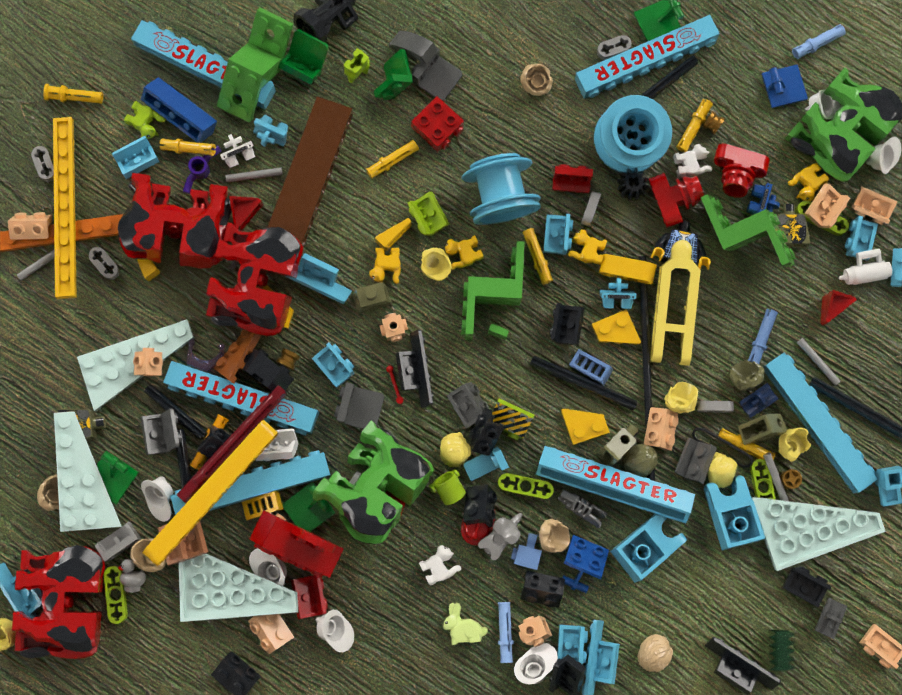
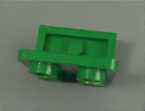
M297 29L294 31L289 53L280 61L278 68L311 85L321 75L329 46L327 43Z
M405 49L397 51L384 64L386 80L374 90L375 98H383L384 100L394 99L413 83Z

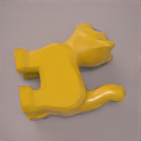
M817 163L802 169L792 180L788 181L789 186L796 185L798 181L804 186L797 195V199L813 201L815 199V192L822 185L828 183L829 177L825 173L819 177L815 174L821 170Z
M582 229L575 233L572 242L577 245H583L581 253L569 251L568 256L584 263L601 265L604 255H598L597 250L603 252L607 240L600 241L589 237L586 231Z
M475 235L471 239L456 242L453 239L447 241L445 246L446 254L451 256L459 253L461 260L453 262L451 270L470 266L484 258L481 249L477 252L472 249L477 247L478 244Z
M375 248V267L369 271V276L375 282H383L385 278L384 271L394 272L393 282L395 284L399 283L398 278L401 272L400 249L391 248L390 255L386 256L384 248Z

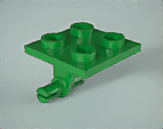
M661 0L633 13L647 42L681 27L678 20L682 19L685 15L680 8V2H677V0Z
M108 451L103 453L101 460L97 464L111 502L117 505L139 472Z
M313 481L282 504L294 524L309 532L335 514L327 500L316 501L313 499V491L317 487Z

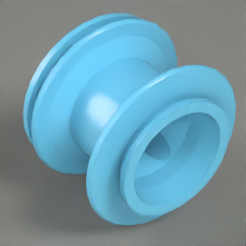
M630 95L616 100L600 117L594 131V144L600 159L609 168L626 174L627 169L634 173L635 168L638 169V172H642L652 166L666 153L672 139V125L665 109L655 100L641 95ZM626 120H631L632 126H628ZM639 125H643L645 131H640ZM617 128L622 130V134H618ZM627 134H628V135L633 134L634 139L631 138V139L629 140V139L627 138ZM641 138L646 139L647 144H642ZM633 146L636 150H631L630 147Z
M505 153L490 156L471 164L470 170L462 175V180L472 183L477 182L482 201L481 205L470 211V215L474 217L473 223L478 225L502 223L530 215L541 208L539 203L541 197L539 195L525 194L520 172L532 165L531 159L520 157L517 153Z

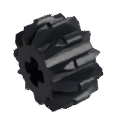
M637 168L634 169V173L627 169V174L622 172L620 174L621 178L617 180L619 184L617 190L623 191L622 197L627 194L628 200H631L632 196L638 200L639 195L644 196L646 194L645 190L649 188V185L645 184L648 182V178H642L645 173L641 172L638 174ZM633 182L636 183V185H633V186H630V185H629L630 183H633Z

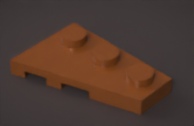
M243 329L241 335L229 346L224 356L218 359L213 369L234 384L237 380L235 375L238 369H243L246 364L244 362L246 355L252 353L261 335Z

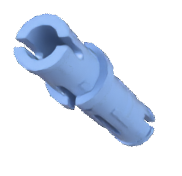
M839 24L813 39H807L805 43L792 49L793 56L796 59H800L806 54L816 52L818 48L844 36L846 33L845 28Z
M498 602L500 663H513L512 644H514V640H512L511 602Z

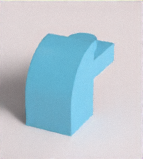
M893 466L877 469L875 485L878 486L881 506L901 504L902 467Z

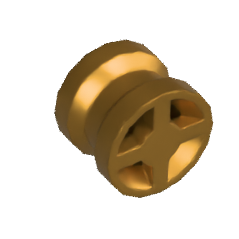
M712 111L702 127L705 129L709 128L713 134H716L725 118L718 117Z
M283 348L281 351L282 355L276 362L290 370H294V364L299 360L300 356Z
M786 470L780 475L782 484L787 490L795 489L802 483V476L797 470Z

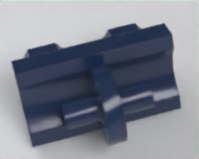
M767 383L738 403L746 415L751 418L779 398Z

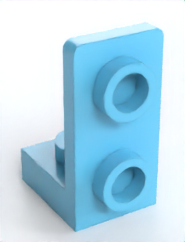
M498 447L493 448L489 456L481 454L463 463L471 481L497 468L501 470L509 468L502 451Z

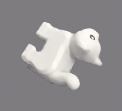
M696 144L692 151H687L683 154L675 153L673 156L674 163L683 164V167L678 166L676 171L678 179L684 176L694 177L705 172H711V166L707 165L700 168L697 161L707 158L709 151L700 144Z
M441 545L437 548L435 555L426 561L419 562L423 572L428 569L432 572L431 576H425L429 585H433L438 581H444L452 577L456 572L461 571V566L455 565L448 570L443 564L444 561L449 560L454 554L450 548Z

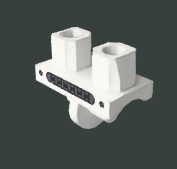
M232 134L228 135L230 141L224 143L226 149L233 146V149L220 154L222 160L224 159L230 168L239 164L235 156L239 152H242L246 161L255 157L252 142L249 141L237 147L236 144L243 140L241 136L233 139Z

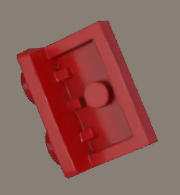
M566 164L555 166L552 190L589 193L593 169H589L587 166L572 168Z
M313 575L291 580L292 589L297 592L298 619L327 613L328 605L323 595L324 583L322 578Z

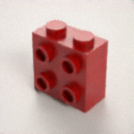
M438 96L411 121V128L437 152L441 149L445 150L450 145V140L454 136L458 137L464 130V120Z

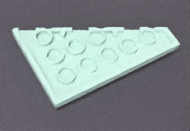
M759 497L751 498L754 501L765 536L764 540L776 571L886 532L880 513Z
M203 554L179 563L180 622L298 613L297 592L209 554Z

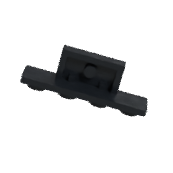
M416 330L410 333L412 351L397 352L396 360L401 391L419 390L421 408H426L433 405L434 396L430 387L431 377L427 368L428 358L424 349L425 339L422 335V330Z
M712 637L706 642L705 647L721 657L714 673L745 694L751 693L756 680L769 689H774L780 684L781 680L774 673L766 671L757 662L748 659L740 651L725 644L723 640Z

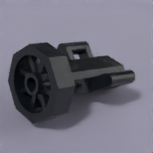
M315 0L319 7L316 9H299L294 13L293 23L297 29L326 42L331 24L335 20L339 22L343 30H346L359 19L352 7L355 5L356 0ZM348 11L350 17L344 20L342 15Z

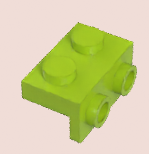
M433 192L426 193L416 201L408 202L409 212L416 219L419 231L425 236H432L450 225Z

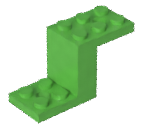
M263 8L257 9L249 42L228 59L216 107L249 123L253 120L261 88L281 70L278 68L279 63L285 56L294 23ZM267 29H271L273 31L274 37H271L268 34ZM235 94L240 95L242 101H238Z
M708 194L701 197L723 250L731 252L769 235L782 266L790 267L795 264L793 261L796 259L795 254L786 245L788 239L785 232L781 231L778 227L780 220L776 213L774 214L765 209L730 225L727 216H723L721 212L723 206L719 199Z
M517 241L516 246L512 247L511 263H514V266H511L510 279L469 276L468 282H464L463 297H467V301H463L462 316H466V320H462L461 335H465V340L473 339L475 303L520 306L522 300L525 242Z

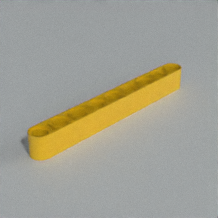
M262 420L142 553L156 566H159L275 439L278 432L265 420Z

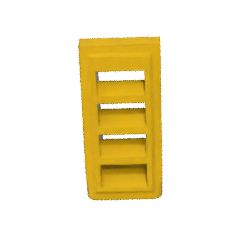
M407 218L374 238L375 242L381 248H384L385 252L388 251L412 226L411 220Z
M137 259L142 274L148 282L160 274V270L151 260Z
M272 491L243 501L242 506L246 521L261 516L264 510L262 500L265 501L267 509L265 511L269 513L284 510L279 491ZM270 497L273 504V508L270 507V503L268 500V498ZM257 501H258V505H259L260 512H257V508H256V504H255V502H257ZM248 504L252 505L254 513L250 515Z

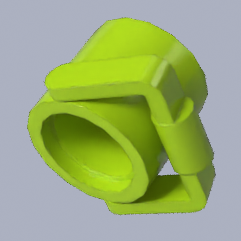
M455 469L440 475L428 486L431 492L435 493L437 491L444 505L454 504L466 494L464 487L458 479L460 474Z

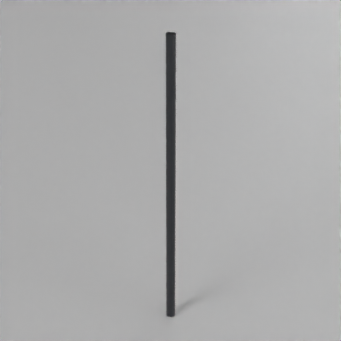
M639 256V260L646 261V256ZM640 283L646 433L649 412L652 407L647 284ZM655 468L647 476L652 481H655Z

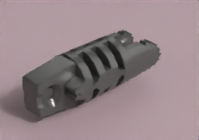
M563 490L558 498L560 502L566 505L565 507L568 510L573 511L576 515L597 528H600L602 523L590 513L602 519L607 516L606 512L590 504V502L575 493L571 494Z

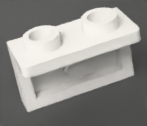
M276 430L278 435L257 457L256 461L294 458L299 445L295 430Z

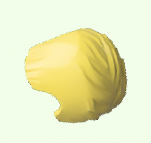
M433 247L422 252L421 271L423 275L436 281H442L447 278L451 273L452 266L445 251L441 248Z
M678 382L673 388H670L665 396V404L671 411L677 413L694 411L697 404L698 389L687 382Z
M805 428L787 429L786 433L781 434L779 437L778 452L785 459L791 462L795 461L801 453L808 451L811 447V443L807 439L808 430Z
M451 433L441 440L440 458L445 465L457 468L471 455V446L467 443L462 433Z
M715 452L707 473L709 483L717 484L718 488L730 486L736 474L737 463L731 457Z
M0 618V651L7 650L15 645L16 631H12L13 621L6 618Z

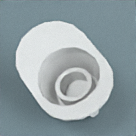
M820 90L819 93L810 97L809 106L805 110H809L816 102L819 104L820 114L823 119H832L835 112L840 108V103L833 100L831 96L824 94L825 90Z
M891 137L884 144L874 146L876 149L866 160V164L871 165L875 170H881L883 174H887L897 164L901 155V143L897 137Z
M163 476L153 481H143L141 489L150 512L159 521H168L172 513L169 504L171 495H173L172 487Z
M258 548L252 551L249 557V564L254 574L283 586L287 575L285 564L277 559L276 556L269 555Z
M331 610L327 614L315 619L318 636L327 641L334 650L345 652L352 647L354 642L353 628L338 610Z
M547 643L532 647L516 662L514 667L516 678L521 683L528 685L542 682L546 675L553 670V665L558 660L555 648Z

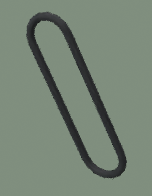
M698 427L692 431L693 439L698 442L702 441L695 437V432L702 430L749 457L750 463L747 465L735 461L738 466L747 468L752 465L753 458L751 455L707 429Z

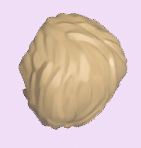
M542 64L527 65L520 77L523 89L534 96L547 94L553 84L550 70Z
M57 474L48 477L40 485L37 492L39 505L47 511L59 510Z
M549 519L544 521L538 536L542 549L551 553L563 552L570 544L568 527L559 520Z
M154 538L141 539L131 549L130 557L133 563L139 569L146 572L162 570L167 564L165 559L159 566H156L142 553Z
M654 634L647 637L641 643L637 657L639 665L649 672H659L670 663L673 649L670 647L667 638Z

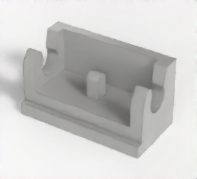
M129 521L96 543L95 547L104 562H109L142 538Z

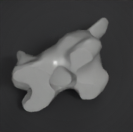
M518 513L511 520L504 517L499 518L494 523L493 531L478 543L479 548H484L487 554H491L492 560L496 561L506 545H512L519 540L520 531L517 524L521 521L522 513Z

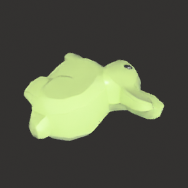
M451 603L449 605L450 615L443 623V629L450 630L451 645L464 642H480L482 636L488 633V628L482 627L473 619H461L460 604Z

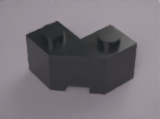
M261 348L258 351L254 349L252 353L246 355L244 359L246 364L243 370L273 392L278 385L286 390L294 380L289 375V369L282 364L280 366L276 365L267 358L269 355Z

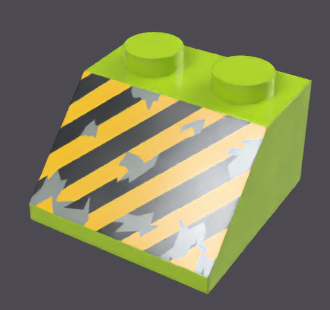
M500 398L492 412L493 422L503 425V431L508 433L507 436L516 441L519 438H524L534 418V414Z

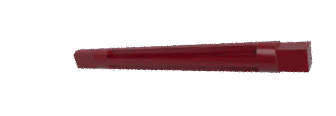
M278 385L176 495L187 503L255 427L274 410L286 396V391Z

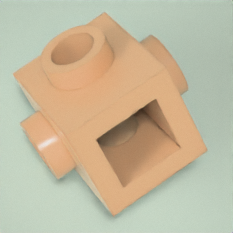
M396 313L385 315V318L382 319L383 325H379L382 336H386L387 341L391 340V342L400 341L403 339L402 337H406L405 330H408L406 319H401V315H396ZM397 324V327L395 329H391L390 325Z
M143 348V351L135 352L133 359L134 375L161 376L163 365L162 352H154L155 348Z
M534 616L524 619L523 624L519 625L520 639L527 645H533V647L540 646L544 643L545 639L552 636L545 617L537 616L534 618Z

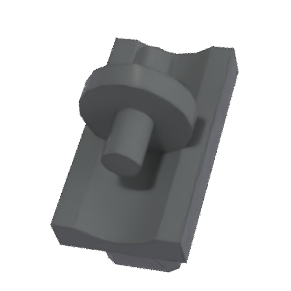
M827 598L814 631L834 639L843 621L847 606Z

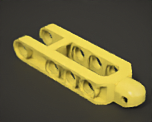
M686 240L675 242L671 248L670 259L659 267L650 362L661 363L665 331L681 332V358L679 365L689 366L691 362L701 270L691 260L692 246ZM675 268L688 269L689 282L688 287H686L687 300L686 306H684V325L666 323L671 271Z

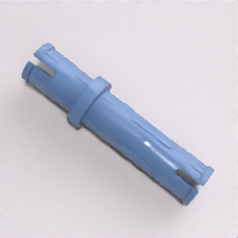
M766 309L756 340L752 342L753 348L748 359L749 362L755 361L760 365V360L763 352L767 349L766 344L778 312L771 309L770 311V309Z

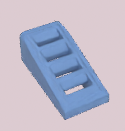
M578 349L569 364L570 367L603 386L613 371L610 365ZM581 357H585L581 366H578L577 364L579 363ZM590 360L591 364L589 365L588 369L585 370L584 368ZM595 365H598L594 374L591 373ZM602 369H605V371H604V373L602 374L601 378L598 377V375L600 374L601 370H602Z

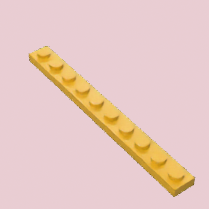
M72 117L53 118L55 297L57 299L77 298L74 120Z

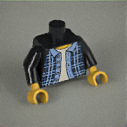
M687 221L679 223L678 230L671 229L669 233H664L655 243L654 250L650 258L658 256L659 261L666 262L671 257L673 244L679 240H686L692 246L691 260L696 265L698 264L699 269L704 265L709 270L711 263L710 259L707 258L701 240L698 239V234L689 232L691 223Z

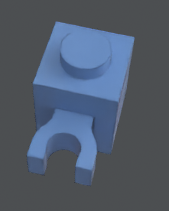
M529 533L526 546L518 545L517 548H513L511 559L514 560L513 564L537 570L542 550L534 549L537 535Z

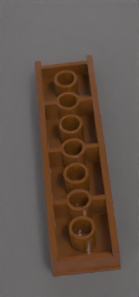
M318 96L267 227L285 229L300 241L303 248L353 117L352 108Z

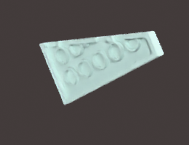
M186 319L78 356L77 359L94 411H98L104 404L114 399L116 395L143 377L134 375L133 359L135 352L143 351V348H155L154 352H162V360L165 361L168 356L193 340L194 336L189 321Z
M75 412L54 413L60 532L122 527Z

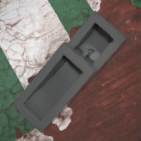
M399 31L388 44L389 47L396 51L405 49L407 57L414 61L419 60L426 65L438 52L432 41L408 31Z

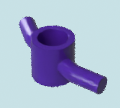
M218 145L216 146V149H214V148L211 149V150H216V153H215L214 156H216L217 154H219L220 152H222V150L220 149V147H219ZM195 156L190 159L188 167L191 173L186 179L183 193L190 194L196 178L205 179L209 175L210 168L208 162L214 156ZM197 165H204V168L201 171L195 170V167Z

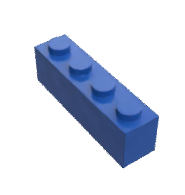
M158 77L144 86L141 101L194 141L201 143L213 134L217 120Z

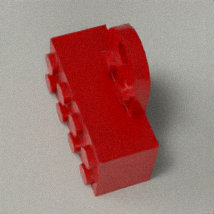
M263 510L249 538L255 542L254 547L261 551L274 555L278 559L289 562L304 571L307 570L320 578L323 575L331 577L344 548Z

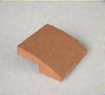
M200 521L166 558L167 565L177 564L208 553ZM163 525V526H161V527L158 528V529H159V533L161 532V530H162L166 525Z

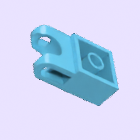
M742 475L734 477L731 484L732 494L730 496L723 495L715 483H707L704 486L705 497L722 551L765 539L754 501L751 499L746 480ZM735 523L739 524L740 528L737 529Z
M654 514L610 551L634 582L645 578L687 541V538L682 533L672 538L663 534L661 530L662 524L667 517Z

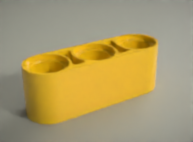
M603 254L599 274L644 284H653L657 268L656 264Z

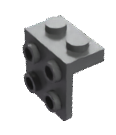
M437 48L438 52L427 65L422 62L416 64L411 73L415 85L433 97L438 96L444 101L461 79L462 71L441 58L440 49Z
M346 382V386H342L339 398H342L341 405H337L334 414L337 417V422L364 429L372 420L377 427L384 395L355 387L354 384Z
M173 408L166 410L162 414L140 417L146 456L169 453L179 447L181 435L177 432L178 416L174 413Z

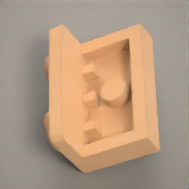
M824 184L805 212V215L819 228H831L836 223L840 213L846 208L850 197L848 195H840L830 184Z
M861 186L852 208L855 210V214L863 217L868 215L873 217L872 221L883 225L884 222L889 224V218L897 201Z
M37 212L34 215L16 213L14 214L15 216L8 220L10 239H47L49 237L48 226L53 222L52 215H46L45 212Z
M651 407L644 444L672 451L675 443V430L678 425V413L666 408Z
M280 614L253 616L248 621L251 631L258 636L262 648L269 654L294 638Z
M873 624L859 643L864 646L863 650L867 654L878 657L880 659L879 663L887 669H897L899 667L897 663L902 658V645L876 624Z

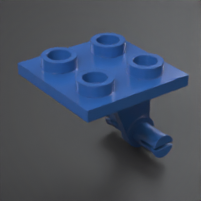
M798 64L780 69L774 67L769 69L768 72L761 74L771 108L808 99Z
M573 535L564 564L579 571L574 580L563 575L562 578L565 579V585L570 586L572 590L577 589L586 594L589 586L578 581L583 572L601 579L609 550Z

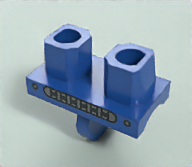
M767 183L765 186H753L751 196L760 198L759 203L750 201L746 210L747 213L754 215L765 210L766 207L771 212H773V209H779L780 203L775 201L776 195H771L769 200L773 184Z

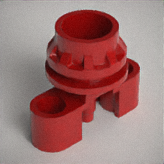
M719 144L714 157L715 165L723 168L721 178L723 192L734 198L746 196L748 190L753 185L755 177L763 178L767 175L770 162L769 157L729 144Z
M665 173L648 179L661 210L666 228L683 222L678 207L684 205L685 209L688 210L690 204L692 207L696 206L702 200L701 197L704 196L697 176H684L681 182L677 178L675 179L676 185L670 187Z

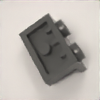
M472 382L463 384L447 395L465 428H469L476 423L478 415L482 414L484 408L489 409L488 404L480 397L478 387Z
M688 437L675 473L687 480L704 483L717 447Z

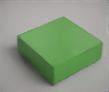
M491 324L488 331L489 334L506 340L509 332L508 329L495 324Z

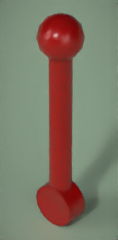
M387 366L386 371L390 374L397 396L396 402L402 404L404 399L400 396L393 374L394 368L393 366Z

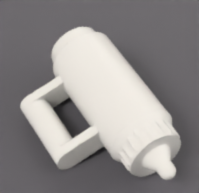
M880 249L856 253L857 265L845 269L843 275L839 276V280H845V283L848 285L884 280L892 276V266L890 262L882 261ZM876 257V262L862 264V259Z

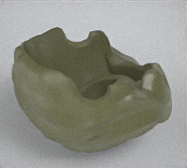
M744 360L731 367L730 379L737 389L748 391L764 381L765 371L755 361L749 362Z
M645 444L635 445L624 454L622 460L624 464L623 469L625 472H630L644 478L650 475L656 467L658 454L651 446Z

